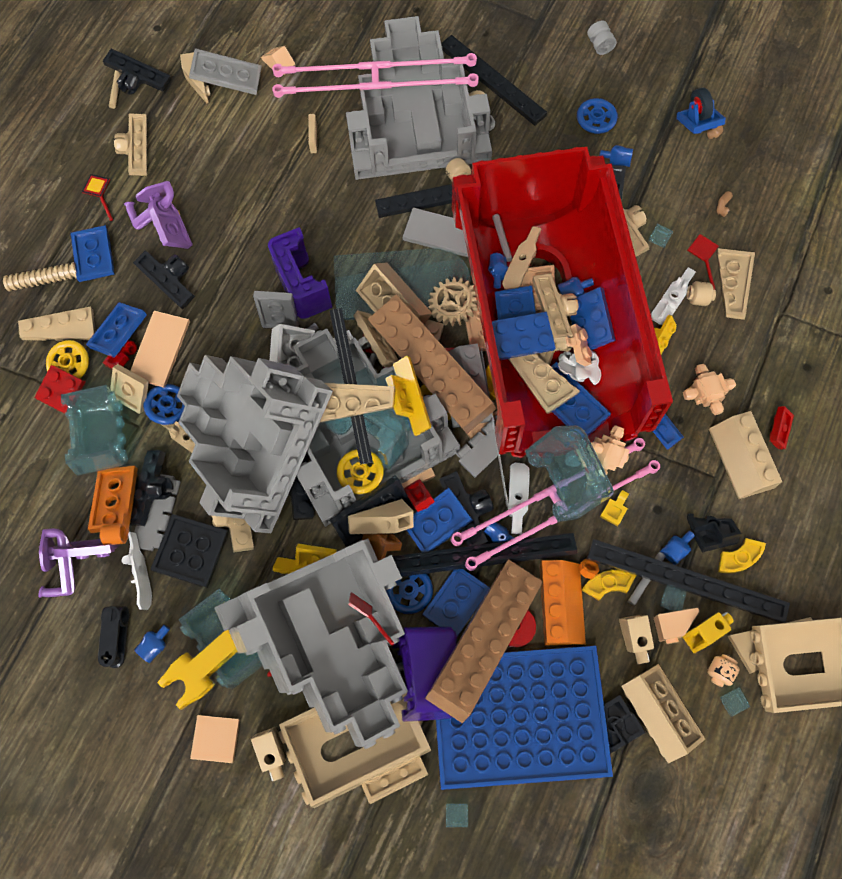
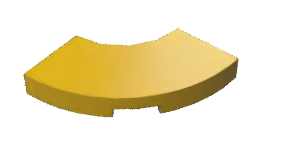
M745 538L738 550L721 553L718 572L736 573L749 568L761 557L766 543Z
M621 570L605 571L590 579L582 591L597 600H600L611 591L627 593L636 575Z

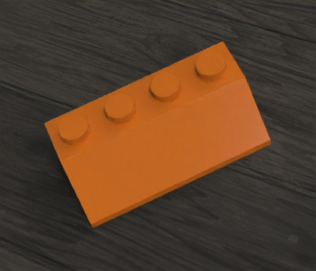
M544 560L540 563V580L543 581L541 584L544 646L586 645L581 574L578 569L579 563L564 560Z

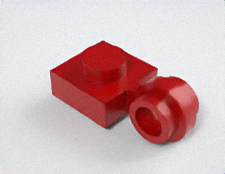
M128 340L115 358L107 356L102 363L111 370L117 364L124 367L129 360L126 355H132L136 352V344Z

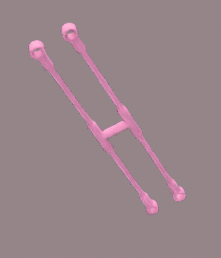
M469 53L467 56L454 57V59L399 62L373 61L359 62V64L286 67L281 64H275L272 69L276 77L303 71L359 68V70L371 69L372 82L298 88L296 86L283 87L280 84H276L272 89L274 96L280 98L284 94L310 91L372 90L438 84H468L471 87H475L478 85V75L474 73L468 77H456L455 79L379 82L378 69L394 66L454 63V65L467 64L472 67L476 65L477 57L475 54Z
M636 438L632 444L625 448L630 450L629 453L641 451L645 446V441L642 438ZM652 460L646 467L638 470L636 474L581 503H576L566 508L556 492L567 487V484L594 471L598 467L595 464L566 480L563 479L534 494V497L476 527H471L461 533H454L451 542L455 546H460L463 540L475 535L477 531L535 501L538 502L550 496L559 513L489 552L486 551L479 556L469 557L465 562V566L468 570H475L477 565L490 559L492 555L550 524L553 525L582 510V507L637 478H642L649 473H656L660 469L659 462ZM454 537H460L461 541L456 542ZM473 561L475 566H470L468 562Z

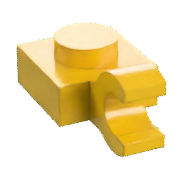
M622 490L616 501L610 499L600 517L618 527L628 509L623 504L629 493Z

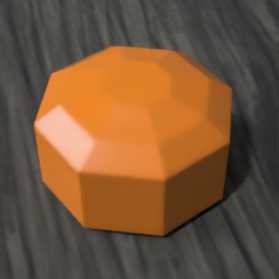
M584 559L578 566L579 573L588 579H593L600 571L596 562Z

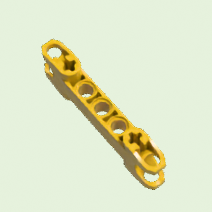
M229 630L220 634L195 658L188 652L181 655L170 665L157 682L163 688L176 680L184 682L186 686L185 693L176 704L180 710L207 694L215 685L210 676L238 652Z

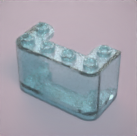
M107 385L61 394V403L63 405L66 404L68 407L65 416L69 419L71 449L68 450V454H65V461L72 471L79 476L124 466L125 461H128V457L123 445L126 444L125 435L122 433L124 421L120 416V411L123 408L121 401L116 399L114 391H111Z
M390 409L363 414L367 432L380 443L378 457L383 466L390 470L409 445L406 422ZM351 417L325 421L327 428L338 435L346 434L352 427Z
M576 425L556 426L525 450L528 461L532 466L538 468L546 467L558 496L562 500L552 506L553 515L556 517L557 522L579 519L613 496V487L587 434L581 427Z
M220 588L178 619L182 624L180 626L181 631L186 637L189 636L191 639H196L199 643L196 647L200 652L224 632L214 607L231 599ZM237 652L216 671L218 674L215 677L222 687L234 689L263 666L258 653L246 656V653L238 654Z

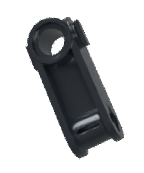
M110 606L102 610L98 662L104 667L119 668L125 661L127 631L130 619L129 609L126 606Z

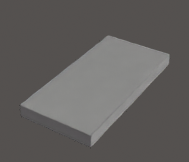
M195 49L189 78L257 95L262 65Z
M417 208L412 209L403 234L404 241L468 257L463 230L455 227L454 218Z

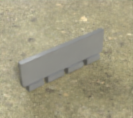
M492 420L482 428L486 436L479 431L468 441L473 447L472 449L465 444L456 453L460 458L458 462L474 478L498 457Z
M160 474V476L170 478L173 483V490H167V492L177 495L181 482L174 480V476ZM170 496L165 500H154L152 502L146 525L136 526L134 531L137 534L140 549L154 551V548H159L164 536L159 534V531L165 532L170 520V516L164 515V513H172L176 498Z

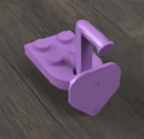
M170 181L145 187L136 195L137 201L149 203L148 208L139 216L136 214L134 202L124 203L135 229L140 230L153 220L163 246L186 249L192 246L180 214L171 203L174 198V191Z
M43 529L39 546L40 566L43 572L49 571L55 566L56 559H58L61 587L45 588L42 586L39 590V598L68 596L74 593L75 580L72 557L76 556L77 559L89 558V555L96 554L97 557H106L121 544L103 545L101 539L70 542L64 532L59 529ZM52 537H57V546H55Z

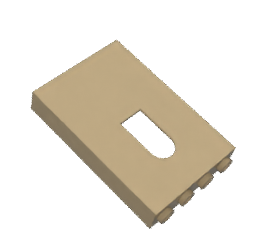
M842 617L752 626L751 640L755 644L756 650L754 660L759 669L757 679L762 688L761 703L763 708H765V712L779 713L842 706ZM821 652L825 673L792 676L784 669L783 662L788 655Z
M403 698L400 702L403 709L406 710L407 702H404ZM315 708L279 724L281 731L278 734L282 743H286L289 749L286 755L290 764L294 763L297 771L294 772L297 783H302L304 788L302 796L306 805L310 804L312 808H316L406 762L430 752V746L419 722L409 721L410 727L395 731L393 735L387 738L382 736L376 740V744L367 749L363 747L334 762H328L323 759L321 748L325 742L349 731L348 727L345 725L346 730L335 735L333 732H325Z

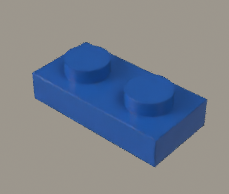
M666 414L653 431L667 450L684 438Z

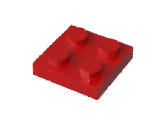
M51 364L34 398L69 415L86 381Z

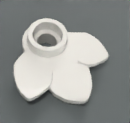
M591 351L592 357L590 358L592 364L588 366L577 363L575 354H572L567 362L575 366L576 380L589 378L596 385L601 379L597 354Z
M564 352L558 357L560 361L558 363L559 369L576 380L575 366L567 362L573 353Z

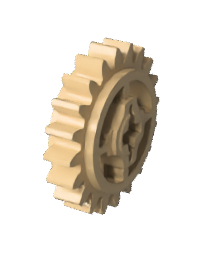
M453 277L452 282H449L448 278H446V284L439 282L440 288L433 287L435 293H430L432 299H428V303L430 305L429 310L433 313L432 316L437 319L438 323L443 320L446 326L450 321L451 326H454L455 321H457L461 325L462 319L468 322L467 316L473 317L472 311L478 310L474 285L471 286L469 281L464 283L463 278H460L457 282L456 278Z

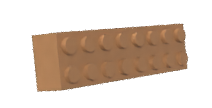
M397 294L368 318L370 323L401 359L405 356L411 358L416 376L432 394L437 395L447 412L467 434L497 409L490 398Z
M508 559L499 571L425 697L426 700L461 723L471 715L543 581Z

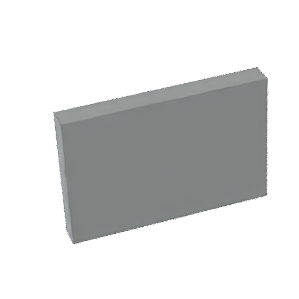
M254 291L253 297L263 328H274L279 324L299 327L292 293Z

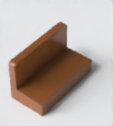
M393 533L363 534L362 537L363 541L369 539L378 561L385 558L387 551H399L402 547V542Z

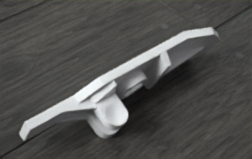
M688 267L682 277L672 282L651 313L653 321L663 325L666 317L674 314L686 296L688 284L696 271Z
M515 462L510 465L508 510L528 500L529 467L524 463ZM515 496H520L521 500H517ZM528 505L509 515L512 517V534H522V518L528 511Z
M129 532V554L122 558V563L132 565L134 580L131 583L136 584L137 605L141 610H148L152 603V591L145 558L140 551L137 534Z

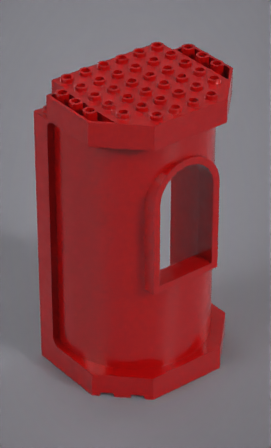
M574 147L566 150L538 152L531 155H517L510 158H498L489 161L481 160L472 163V174L453 177L452 212L455 227L463 230L497 402L498 415L495 437L499 454L503 455L510 452L513 457L522 458L524 455H527L530 460L565 456L573 450H580L581 453L590 452L588 447L591 442H594L595 437L602 439L603 434L610 437V432L615 425L624 428V434L620 440L625 442L637 438L639 432L654 431L673 403L612 163L605 164L604 156H590L588 147ZM495 214L500 216L512 259L519 245L527 240L532 227H538L542 230L536 242L537 251L535 258L544 259L552 263L558 269L562 282H566L573 277L579 278L581 282L592 278L594 285L585 288L584 294L599 287L604 289L616 341L591 350L599 358L600 381L596 385L589 378L585 379L584 382H577L611 413V416L583 441L553 412L549 414L545 412L509 359L499 360L492 321L498 320L495 292L505 289L502 284L503 281H501V288H494V277L488 271L490 255L493 253L504 255L493 221ZM572 347V349H571L570 351H568V352H571V353L574 354V349H573V347ZM555 351L550 366L556 362L559 363L558 357L565 351Z

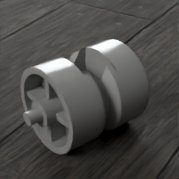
M598 21L588 29L587 35L594 44L597 54L604 55L614 49L617 41L610 32L606 21Z

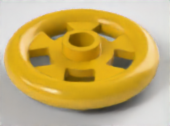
M61 341L49 351L46 358V369L48 371L51 364L58 368L60 367L68 373L76 368L77 372L72 375L81 378L88 369V353L84 346L76 341ZM66 348H72V353H65ZM56 354H60L58 362L54 361ZM77 355L81 356V362L77 363Z
M355 449L346 453L340 459L337 466L338 482L342 487L349 485L354 494L371 492L378 487L384 475L381 459L371 451L374 463L371 467L367 464L360 465V461L351 465V459L355 457L359 459L358 451ZM350 470L351 477L345 478L344 471ZM363 470L364 473L362 475H358L357 471ZM370 472L376 474L372 481L367 479ZM354 481H363L362 486H354Z

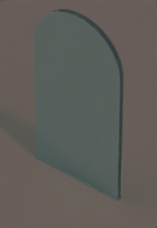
M419 249L334 256L336 309L342 308L344 320L355 319L353 315L357 310L371 315L375 313L355 291L375 263H388L428 309L430 306L428 299H432L430 293H435L433 287L440 288L439 282L446 284V278H448L449 282H452L453 277L456 278L457 282L460 278H463L464 283L466 281L471 282L470 272L465 262L456 254L443 249Z

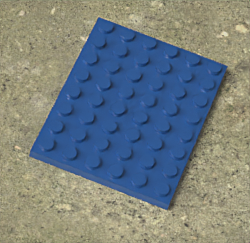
M596 646L506 652L499 661L471 715L463 723L453 717L436 720L441 790L613 777Z

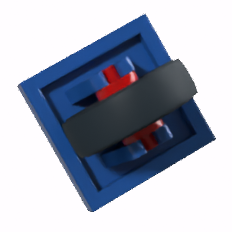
M704 87L692 92L689 109L677 113V120L693 134L724 125L726 119L714 109V100L708 89Z

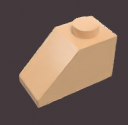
M285 46L273 48L261 57L271 69L275 64H281L286 67L295 65Z
M693 608L655 616L654 622L659 642L666 641V644L679 642L678 639L686 634L699 613V609Z

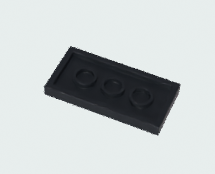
M394 475L329 521L345 547L357 543L363 537V534L349 533L348 516L401 499L408 506L412 504L399 478Z

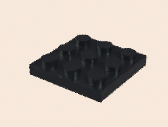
M172 514L150 570L208 588L229 532Z

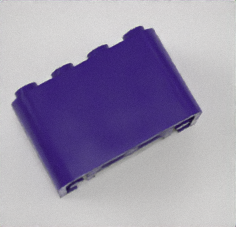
M298 227L270 239L268 248L285 292L292 293L297 317L305 319L332 308V303L325 280L318 282L313 279L312 275L303 279L299 269L309 263V257L305 249L302 231Z
M452 627L403 628L405 634L399 637V642L392 645L393 648H399L397 653L402 655L406 688L408 690L407 695L403 697L404 702H407V709L401 711L402 721L452 718V716L426 700L425 697L456 646V632L453 631Z

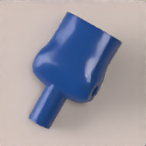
M614 146L611 151H600V156L609 158L612 165L630 167L633 149Z
M500 253L490 255L488 267L489 273L494 277V288L496 289L501 288V281L504 280L509 268L507 266V258Z
M573 277L566 282L558 284V289L562 295L573 293L578 297L584 294L585 288L593 286L594 282L592 278L581 282L579 278Z
M497 522L485 527L483 531L490 536L492 542H505L514 538L509 535L507 528Z
M688 531L682 538L676 535L673 536L660 552L665 555V558L670 563L677 565L691 551L688 543L694 538V533Z
M163 625L157 633L148 631L134 649L135 652L143 660L151 663L166 647L163 638L170 628Z

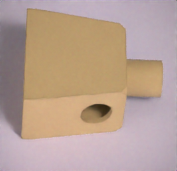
M648 615L620 618L619 623L627 651L635 653L637 664L650 662L647 650L654 649Z
M273 727L255 734L251 738V742L262 772L269 770L272 781L283 778L284 773L281 765L284 764L286 759L277 728ZM268 754H272L275 757V759L271 760L268 757Z

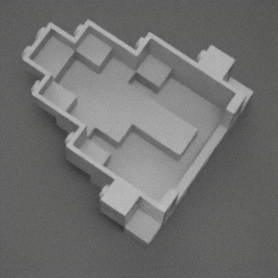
M418 16L385 20L386 37L370 39L373 61L399 62L444 59L439 30L421 33ZM454 63L394 66L378 69L379 82L443 80L465 77L463 64L454 65ZM372 74L358 75L359 83L372 82ZM467 84L401 86L390 89L360 90L362 110L346 112L356 180L445 168L455 158H461L467 164H472L481 160L489 161L492 157L489 138L490 107L487 94L469 96Z
M328 329L317 331L312 337L300 340L293 346L302 366L295 368L303 376L322 380L324 383L344 384L337 345ZM356 338L348 339L357 385L387 386L385 378L390 375L396 376L394 367H386L377 374ZM436 394L423 397L431 428L417 436H414L409 417L396 415L393 408L363 414L370 450L381 459L384 467V475L378 486L394 475L399 478L402 484L452 457L460 450L459 443L448 427L447 411ZM351 417L319 422L306 452L310 462L302 463L297 473L300 483L325 527L331 524L329 521L331 518L368 494H354L349 485L342 487L337 479L336 471L340 459L346 453L357 449ZM335 434L337 439L328 444L326 439ZM358 457L350 460L351 465L359 462ZM371 462V463H366V464H367L369 467H371L374 463ZM345 470V478L351 477L350 470ZM363 470L357 471L358 475H362L364 473ZM370 472L367 479L372 481L376 474ZM355 480L354 486H362L363 481Z
M205 355L201 365L189 363L177 397L185 406L179 424L195 443L189 463L206 484L200 504L207 514L245 519L254 532L272 533L333 390L322 380L303 376L294 366L261 358L254 362L230 356L227 364L222 358Z
M369 539L357 542L328 557L214 607L224 631L229 630L238 654L246 653L247 656L257 652L264 670H270L279 693L294 695L303 691L309 707H315L325 732H333L335 735L346 730L345 725H347L355 746L367 749L375 745L378 738L382 736L387 738L395 733L394 730L400 727L391 704L403 699L402 695L407 693L408 690L388 646L391 645L368 617L348 605L349 596L352 592L373 606V617L393 640L394 644L399 642V637L405 634L386 593V590L396 586L395 581L402 579L392 555L378 561Z

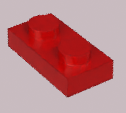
M785 406L778 407L777 413L774 416L773 428L770 432L769 441L778 449H786L794 417Z
M420 479L404 488L417 512L427 509L435 502Z

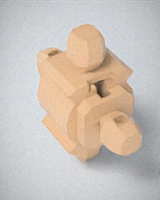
M705 364L697 365L695 368L697 377L693 381L692 386L683 392L684 399L695 400L696 405L702 403L703 407L710 406L709 408L714 415L721 414L724 410L721 402L725 399V395L736 386L734 379H724L722 373L716 375L714 371L709 372Z
M616 425L612 428L610 437L604 434L602 439L595 437L594 442H591L588 447L590 451L588 455L593 457L592 462L598 465L595 469L594 477L601 480L605 479L608 469L615 471L616 467L623 468L624 463L629 459L628 454L630 450L624 448L626 443L620 441L624 434V428Z

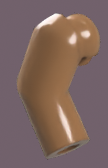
M723 126L708 130V138L719 137L723 132Z
M725 192L719 199L716 210L718 215L720 214L725 217L728 214L729 208L725 206L733 197L731 192Z

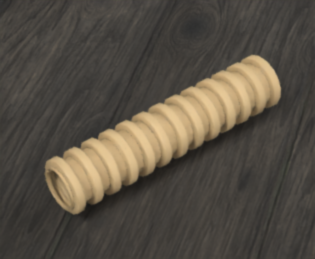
M72 262L71 265L66 263L65 266L61 264L60 267L56 265L54 268L49 267V269L43 268V270L38 269L37 271L32 270V272L16 273L15 276L13 274H10L9 277L5 275L3 284L5 289L10 292L12 289H23V287L28 288L29 286L34 287V285L50 284L51 281L55 283L57 280L60 282L62 279L66 281L68 278H77L75 262Z

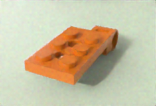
M136 466L100 469L97 472L88 530L90 533L100 532V539L103 545L125 544L128 540L138 472ZM116 483H119L117 488L111 489ZM113 500H117L113 506H109Z

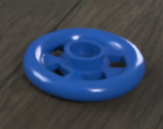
M599 98L583 102L577 111L579 125L584 130L594 134L608 132L615 126L618 118L615 107L610 102ZM594 106V108L591 111H589L588 107ZM588 115L589 120L585 121L584 116ZM605 117L610 118L608 123L604 122ZM593 123H594V124H600V127H596V126H592V125H593Z
M166 384L165 388L156 386L147 393L143 404L148 418L162 425H171L175 421L179 422L185 407L182 403L181 409L176 408V402H181L177 397L180 387ZM168 393H176L175 398L169 396ZM157 394L162 396L158 401L153 399ZM156 406L158 407V410L160 411V412L157 413V414H155V413L153 412V410H152V408H154V407H156ZM173 412L174 414L172 417H165V413Z
M427 574L409 576L410 580L401 582V579L395 581L396 586H399L400 594H393V587L386 590L391 604L396 611L404 614H413L423 610L429 604L433 595V585ZM418 577H419V578L423 581V583H424V584H423L422 586H420V587H418V584L414 581V580H416ZM407 586H411L413 590L412 592L407 593L405 591V588ZM419 592L424 595L420 602L414 599ZM401 599L410 600L409 606L400 604Z

